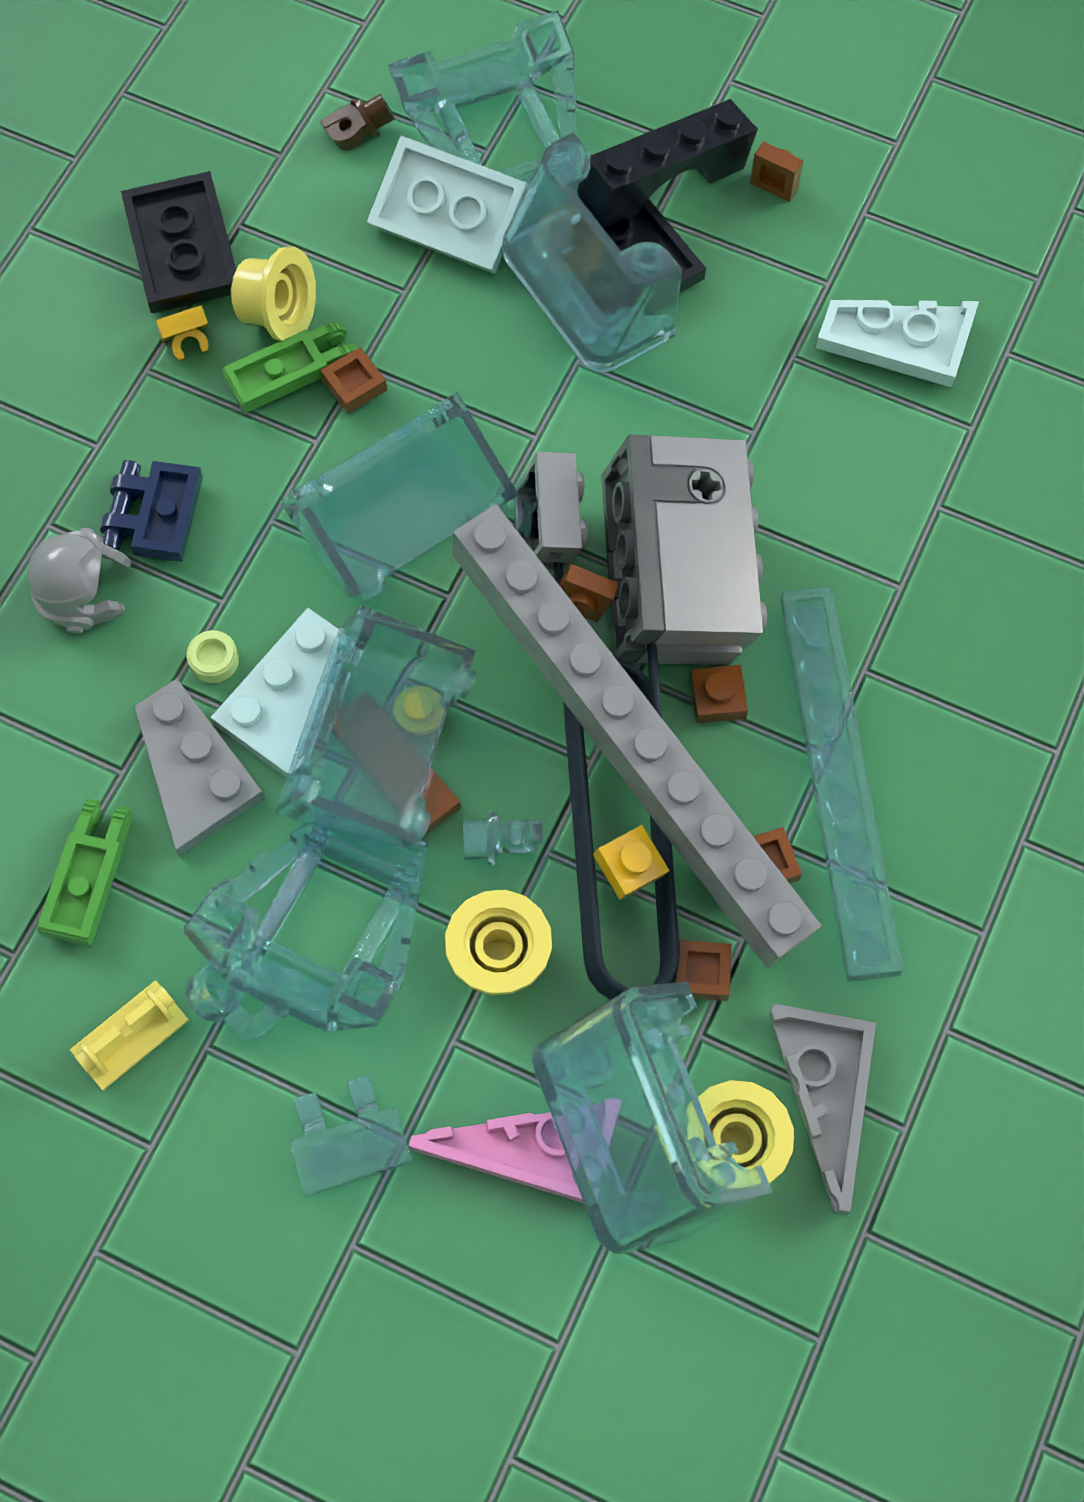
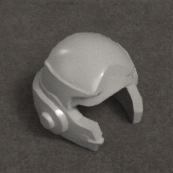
M81 528L79 531L50 537L39 544L33 551L30 559L28 577L32 602L38 613L46 620L67 628L69 633L81 634L83 630H90L94 625L113 620L125 614L124 605L118 601L106 600L93 605H85L93 600L97 594L101 558L112 560L129 568L131 560L120 551L105 545L103 537L95 534V531L90 528Z

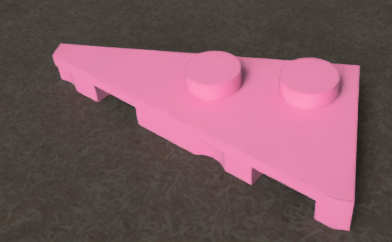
M614 1098L608 1099L607 1103L571 1109L570 1106L552 1109L548 1113L536 1115L526 1113L486 1120L487 1123L452 1129L449 1126L431 1129L424 1134L412 1135L409 1149L595 1207L625 1100Z

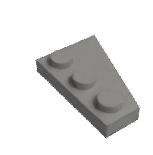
M177 678L134 706L175 850L179 857L265 798L260 787Z

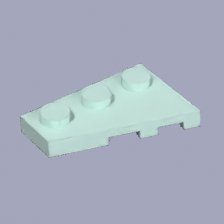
M831 300L817 339L816 348L952 388L979 301H962L961 306H937V301H919L918 306H892L888 300Z

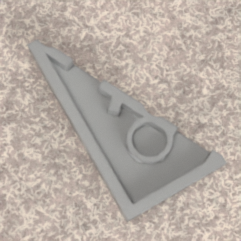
M773 1003L770 1008L769 1017L833 1213L848 1215L851 1212L876 1023Z

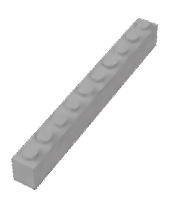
M494 504L453 531L452 556L766 968L771 967L810 938L822 925L498 505Z

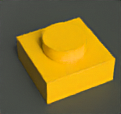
M643 825L599 847L593 853L594 858L619 900L656 881L670 871Z

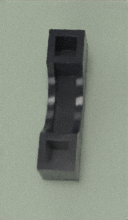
M731 99L586 157L575 198L599 227L604 229L639 214L644 204L659 187L682 172L697 169L710 184L743 170L758 129Z

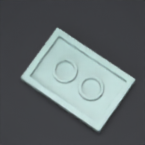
M400 136L367 223L378 230L495 274L530 187L524 181Z

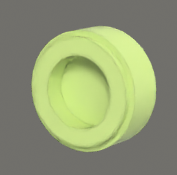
M212 630L200 633L193 638L187 648L186 656L190 669L203 682L219 683L225 681L235 673L238 667L239 654L232 638L223 632Z

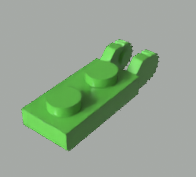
M333 321L309 332L307 329L284 339V341H279L226 365L221 370L223 378L242 412L246 414L322 379L321 369L356 350L357 347L355 344L346 343L345 345L342 344L341 347L331 349L345 340L348 333L342 322Z
M88 798L83 803L74 832L69 831L37 925V931L40 935L92 947L124 850L122 846L130 829L132 809L119 805L112 815L105 839L93 837L101 817V802Z

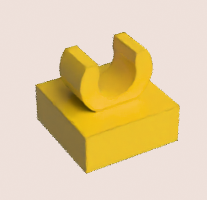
M202 305L156 320V326L162 342L173 339L172 352L177 360L184 359L181 342L186 338L195 339L202 353L208 351V340L199 331L208 325Z

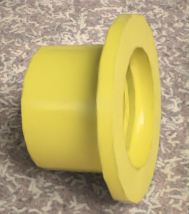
M288 246L279 248L269 259L249 258L238 265L233 276L231 298L234 312L240 322L246 325L264 326L271 337L277 341H284V339L308 329L313 318L316 303V279L312 264L305 252L296 247Z
M508 890L484 891L467 899L451 916L445 933L446 957L455 975L471 989L489 995L513 994L532 985L546 969L552 952L551 927L543 911L526 896Z
M729 1080L710 1086L693 1101L684 1119L682 1143L689 1164L705 1182L723 1191L748 1193L767 1187L783 1173L793 1153L794 1128L787 1108L771 1091L753 1082Z

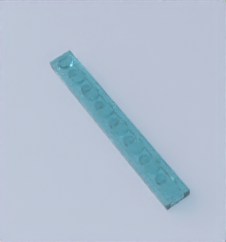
M832 586L783 591L780 601L847 982L900 976L903 971Z

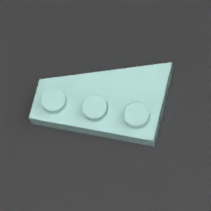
M307 608L211 716L213 725L292 782L304 743L310 738L315 726L314 719L323 697L328 694L348 645L347 635Z

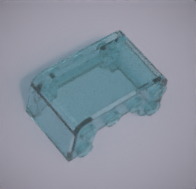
M688 982L643 985L629 988L539 1043L533 1051V1070L540 1083L554 1127L558 1132L570 1164L573 1179L578 1186L586 1207L594 1235L606 1249L615 1254H625L677 1241L773 1193L762 1165L746 1169L732 1158L734 1154L738 1153L734 1142L718 1145L715 1142L676 1044L691 1035L688 1026L681 1025V1019L685 1014L697 1008Z

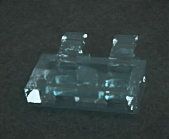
M369 1075L347 1081L358 1119L328 1129L316 1092L294 1099L305 1136L291 1140L289 1143L306 1197L412 1163L396 1107L379 1111Z

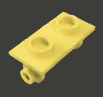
M155 980L73 1046L70 1051L85 1071L90 1074L104 1091L186 1024L189 1019L175 1004V1001L167 991Z

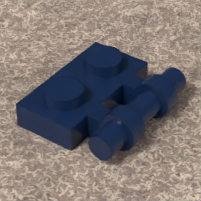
M124 460L120 473L113 477L110 487V493L113 496L109 513L103 515L100 525L104 544L120 551L122 540L133 537L131 548L135 556L182 562L203 480L201 468L153 461L149 477L147 478L139 476L141 470L139 463L132 460ZM143 499L139 516L129 515L132 501Z

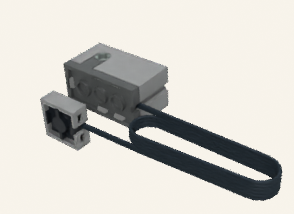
M629 434L601 475L608 579L618 582L614 599L610 604L613 653L616 660L661 718L662 708L658 664L730 665L742 653V649L750 646L763 634L766 628L767 608L764 602H760L759 593L763 562L761 555L756 554L754 538L758 528V511L755 506L751 505L750 488L754 479V465L751 459H747L746 440L652 435L649 438V435ZM536 452L513 491L515 528L559 584L564 576L566 567L573 564L575 557L581 549L586 547L587 522L585 519H580L579 502L582 501L584 496V475L582 472H577L576 453ZM635 661L636 663H648L649 680L640 669L631 663ZM563 701L583 959L587 976L596 990L611 1001L625 1004L645 1001L670 985L679 966L680 946L672 843L650 815L651 840L670 870L663 877L654 881L660 950L659 974L653 985L649 988L642 990L626 988L614 980L608 972L602 955L584 727Z

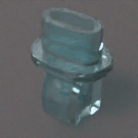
M486 811V818L463 819L464 860L488 859V865H495L498 852L519 854L538 850L539 845L543 841L542 820L500 821L499 815L495 811Z

